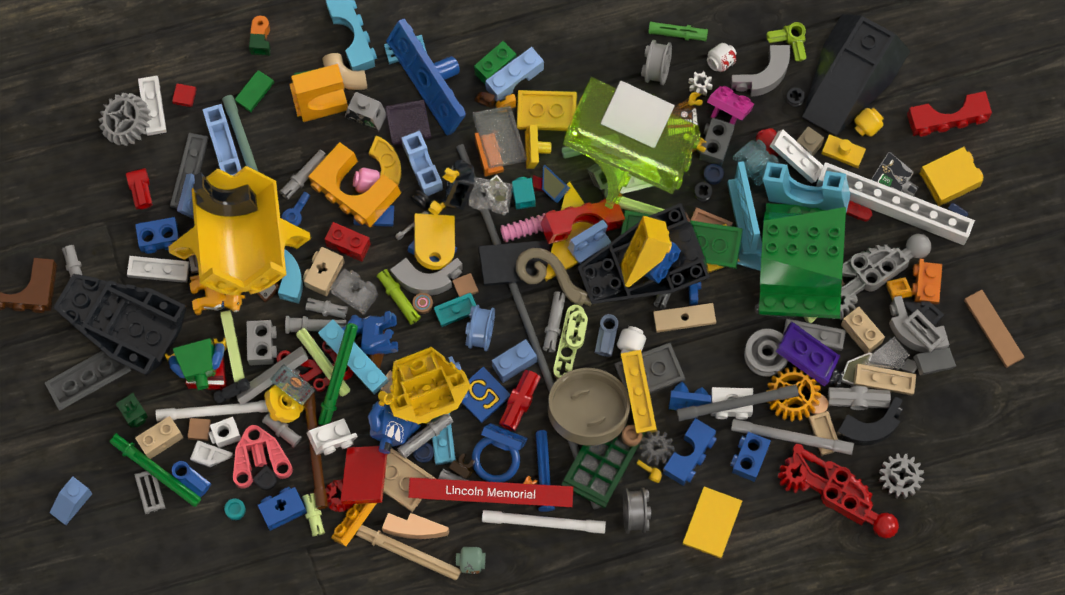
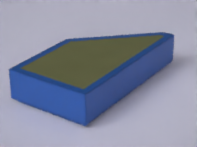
M544 165L542 190L558 203L570 187L549 167Z

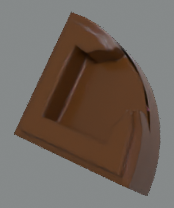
M479 92L475 102L493 108L495 95Z

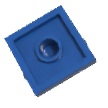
M490 423L482 431L481 435L485 437L474 447L472 459L476 460L473 468L483 480L503 483L516 474L520 465L518 450L525 446L528 438ZM492 443L498 448L510 451L512 463L504 474L491 475L482 468L480 454L487 445Z

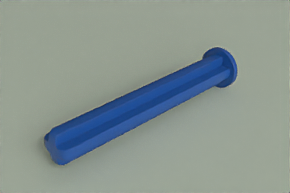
M540 430L536 432L539 485H550L547 432ZM541 505L538 510L548 512L555 510V507Z

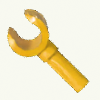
M638 460L637 465L651 473L649 479L659 483L662 477L661 471L657 468H651Z

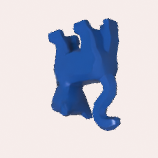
M387 311L382 317L369 316L363 319L357 315L351 316L347 324L353 323L358 326L356 336L362 334L360 349L365 354L398 352V342L390 343L394 331L387 329L383 334L384 329L397 325L394 313Z

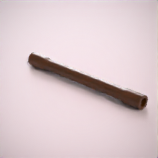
M314 392L310 396L308 395L306 397L307 400L304 402L308 431L318 428ZM309 440L315 488L316 509L328 508L324 485L321 454L316 455Z

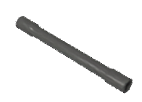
M797 385L778 388L777 390L680 408L676 409L678 420L683 421L716 412L798 397L799 393Z

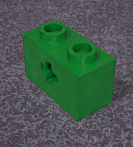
M502 41L474 65L475 75L486 85L485 81L516 59V53Z

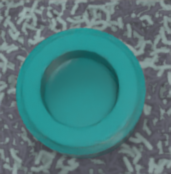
M231 499L225 504L224 510L228 518L239 520L244 516L246 508L241 500Z

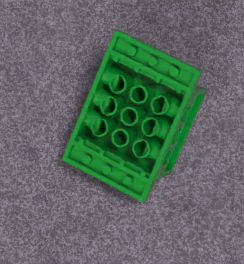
M766 203L761 253L759 314L840 319L846 207L822 210L799 205Z

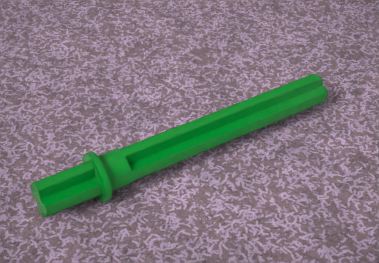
M353 323L346 324L324 402L321 403L322 410L318 424L323 426L331 422L333 412L337 409L335 405L358 326Z
M117 433L110 440L113 446L123 452L122 456H127L193 507L200 503L201 498L140 452L134 447V443H128Z

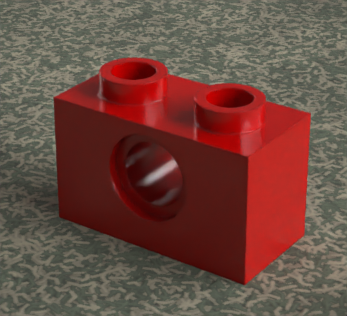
M335 222L332 223L325 237L326 247L363 262L371 245L369 237Z

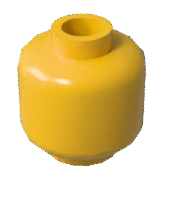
M865 108L854 119L857 125L855 130L861 136L866 134L872 137L883 127L882 120L884 118L875 108Z

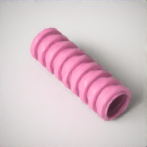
M545 213L542 216L537 215L536 218L532 216L529 220L525 218V221L519 220V223L513 222L512 225L508 223L505 227L501 225L500 230L503 240L508 242L510 239L511 241L514 238L520 239V236L526 237L527 234L531 236L532 233L538 234V231L543 232L540 222Z

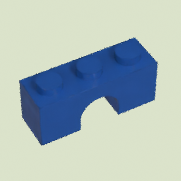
M695 418L684 436V440L692 445L694 452L685 457L674 452L664 467L663 474L683 486L686 481L690 483L696 474L693 471L697 464L701 466L707 456L704 452L707 448L711 449L717 440L714 437L716 430Z

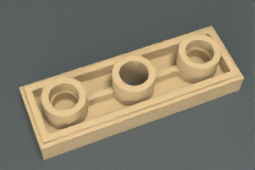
M713 303L653 312L656 333L716 324ZM685 316L688 320L684 321L681 317Z

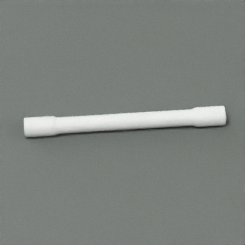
M260 400L258 402L245 403L244 405L237 403L179 409H156L157 422L162 421L169 416L172 420L181 418L251 412L263 413L269 411L266 401Z
M483 510L482 522L508 523L605 534L606 521L532 516Z

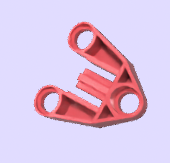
M251 425L245 430L235 450L233 480L235 485L241 489L249 487L253 482L252 467L248 453L251 450L255 467L267 465L264 447H267L274 473L278 478H288L293 472L292 466L276 438L256 425ZM253 430L260 433L259 438L256 440H251L248 437L249 433ZM288 465L286 473L281 474L277 472L279 466ZM242 474L248 475V481L245 483L237 481V478Z

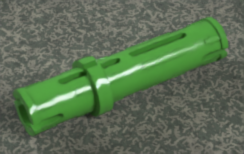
M650 21L649 34L685 38L687 41L694 39L706 42L708 29L693 28L691 25L685 27Z

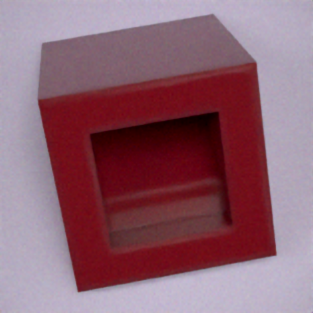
M533 175L534 191H543V178Z

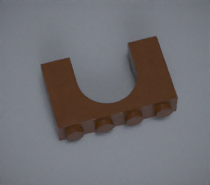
M34 258L31 280L28 286L16 294L0 292V310L8 307L13 308L15 311H25V309H32V311L37 313L51 311L57 264L54 259Z

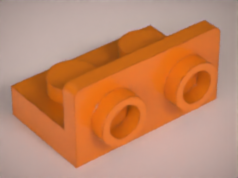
M921 258L917 264H914L913 276H916V283L912 284V295H915L914 302L929 301L932 304H939L942 264L927 263Z

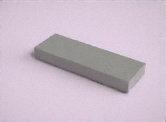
M786 319L784 332L788 324L793 322L828 348L842 351L846 330Z

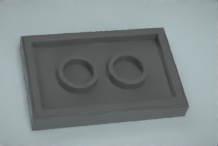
M671 343L642 353L649 394L685 381ZM622 361L614 363L619 379L628 392Z

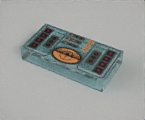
M285 364L271 378V382L301 405L315 391L314 387Z

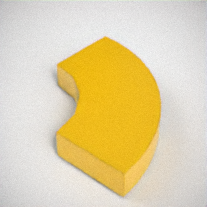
M375 136L369 155L380 164V177L384 174L399 185L401 164L398 155L387 141Z

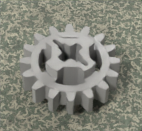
M898 453L895 459L890 456L888 458L889 463L883 462L882 464L885 469H880L879 471L883 475L880 477L879 482H885L882 489L888 488V495L894 492L895 498L902 494L905 499L908 493L913 496L915 494L914 489L919 490L921 488L918 483H923L924 481L922 477H919L924 473V470H918L921 464H914L915 458L912 457L909 460L907 459V454L900 458ZM900 464L896 469H890L893 465ZM900 472L903 473V480L900 479ZM913 483L910 487L903 489L904 485Z

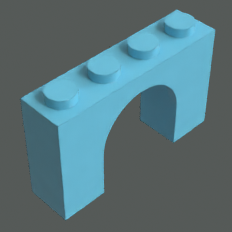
M767 162L763 182L770 202L819 208L822 210L846 207L847 212L851 195L845 173L826 171L823 185L814 187L801 184L791 178L787 165Z

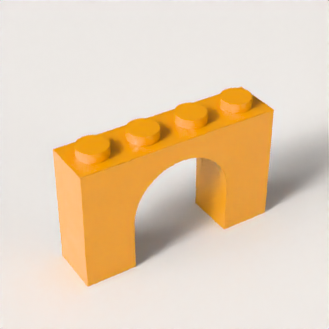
M338 64L292 76L293 83L289 85L297 116H302L303 122L347 111L348 104L343 90L344 83Z
M339 142L308 176L312 183L311 187L318 193L320 191L323 192L331 203L334 204L336 202L339 204L340 209L344 213L354 215V219L359 224H366L368 227H371L397 199L401 191L395 182L383 174L363 194L352 196L343 193L340 190L341 181L358 160L353 151Z

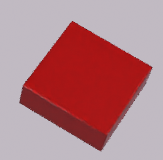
M177 83L172 100L173 104L192 107L197 90L196 87Z

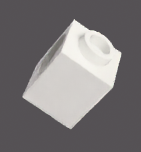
M233 417L210 425L212 431L208 433L212 444L216 443L218 448L235 443L241 439ZM223 429L229 430V434L226 437H220L219 432Z

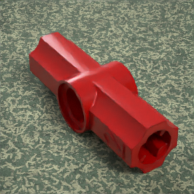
M525 370L517 388L513 389L509 397L508 406L499 422V425L509 431L515 432L523 414L527 412L532 402V395L541 379L535 372Z

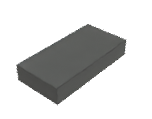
M950 348L935 350L931 353L916 354L913 357L920 375L956 367Z

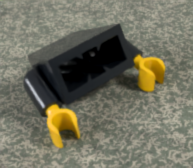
M458 160L454 162L452 169L446 168V174L442 177L447 180L445 198L440 201V204L435 200L431 203L428 210L432 214L438 215L442 209L449 207L464 209L475 185L474 167L463 160Z

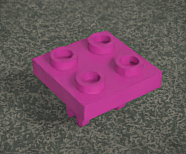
M720 86L707 101V103L715 106L711 118L717 117L721 109L732 115L731 124H735L737 118L743 120L754 106V103L750 102L751 100L748 97L739 96L726 86Z

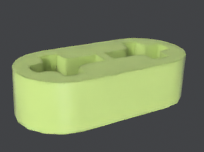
M574 311L569 319L566 344L571 349H579L584 343L588 317L583 311ZM577 316H580L581 320L584 321L580 322L579 328H576V321L573 320L577 319ZM574 332L578 333V339L580 340L576 344H573L572 340L569 339L574 337Z

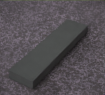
M188 134L170 204L171 208L178 209L186 174L195 175L200 173L209 140L208 136Z

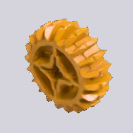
M793 367V372L785 368V374L778 371V377L772 376L773 383H768L770 390L767 391L791 386L787 381H798L794 384L798 388V397L784 399L782 403L779 400L767 402L773 403L770 406L771 410L777 409L775 412L776 416L783 413V420L790 416V420L793 422L794 416H798V420L801 421L802 414L808 418L810 417L809 411L813 413L816 411L814 406H819L820 401L817 399L821 398V393L818 392L820 385H815L817 383L815 379H811L809 375L805 376L802 370L798 373L796 367ZM805 385L809 389L811 395L808 401L805 399V396L801 393ZM792 404H798L799 406H801L798 408H789V406Z

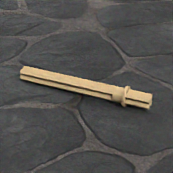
M363 525L358 529L356 536L371 542L373 546L376 544L453 580H457L461 571L459 568L381 534L380 530L377 532Z

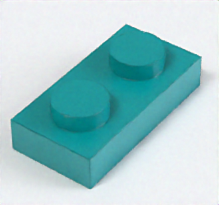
M468 293L434 307V311L441 327L470 316L471 307L476 306L472 294Z

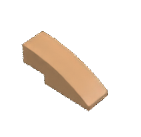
M388 513L382 527L384 533L409 539H430L448 536L449 534L448 527L410 513L408 520Z

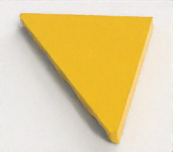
M570 182L567 183L570 189L564 195L561 210L570 206L574 208L580 207L584 204ZM587 222L576 223L572 225V231L567 240L553 243L551 253L561 261L566 270L578 264L568 249L570 240L592 227L593 224ZM550 264L547 266L545 281L556 276Z

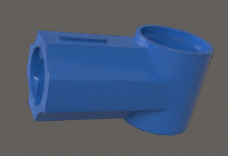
M179 461L173 465L172 474L174 478L200 498L208 491L211 483L193 470L186 462ZM179 468L187 469V473L184 476L176 474Z

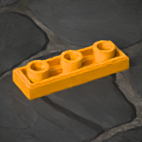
M377 503L354 504L347 511L342 523L335 528L331 538L347 546Z

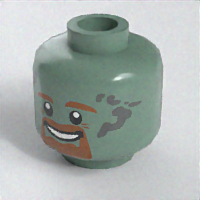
M463 547L461 553H456V566H460L462 573L479 574L481 569H485L486 553H482V549L479 547Z

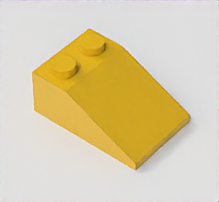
M646 216L642 217L621 262L626 287H630L663 261L666 253L670 252L672 242L669 239L666 222Z

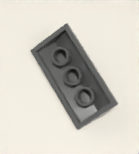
M100 351L46 381L45 385L60 411L130 372L131 369L111 359L103 351Z

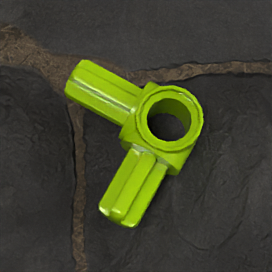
M794 22L791 25L784 26L782 30L767 32L769 43L786 41V43L792 45L795 61L806 59L803 44L806 41V29L803 24ZM792 29H795L799 32L798 37L792 35Z

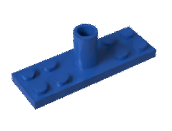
M405 19L399 20L386 42L448 136L454 133L466 115L463 106L459 104L452 89L444 81L459 74V64L452 56L433 63L424 50L422 43L413 33L412 27L408 25Z

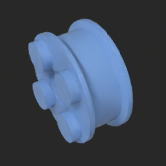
M479 305L472 306L470 311L471 322H468L466 326L467 337L465 345L470 349L472 346L484 348V351H488L494 326L495 308L492 307L491 310L479 308Z

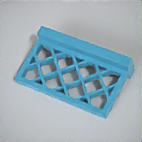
M742 161L738 162L735 179L728 180L727 185L737 228H743L741 248L743 255L762 252V241L745 164Z

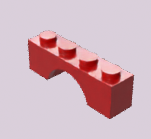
M986 91L967 95L963 107L953 114L939 113L929 104L909 108L907 116L913 136L919 135L923 137L934 131L946 132L953 127L964 128L975 122L976 124L985 123L989 120L992 111Z
M604 199L599 203H585L580 207L574 208L570 206L561 211H549L544 215L540 225L548 244L567 240L572 231V225L576 223L587 222L595 225L604 220L608 225L606 231L619 229L625 221V217L617 199Z

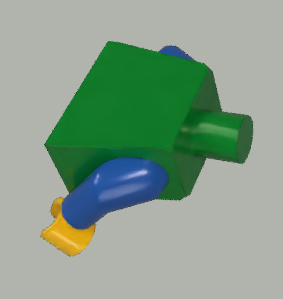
M209 338L173 348V355L168 356L167 353L165 354L170 369L180 378H186L188 382L195 381L198 390L208 388L207 378L216 375V369L220 367L224 351L227 349L226 338H223L222 342H218L216 338L213 343Z

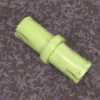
M311 493L310 496L308 494L302 496L307 512L305 516L306 519H309L312 536L324 534L325 531L320 517L322 513L321 510L316 509L314 493Z

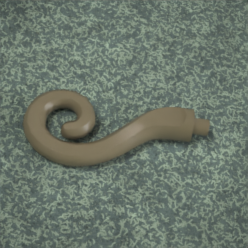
M530 248L518 256L516 272L521 280L528 284L541 282L546 277V266L539 261L535 262L534 266L538 273L535 276H531L526 272V264L532 258L542 259L553 268L563 293L570 301L581 307L583 304L591 306L590 298L587 296L588 293L572 283L565 267L553 253L542 248Z

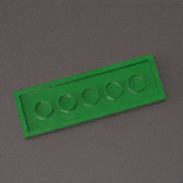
M625 210V221L623 222L621 235L640 222L643 216L648 217L653 214ZM690 220L707 264L737 269L743 228Z

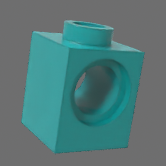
M519 177L512 181L516 210L535 207L536 200L532 178Z

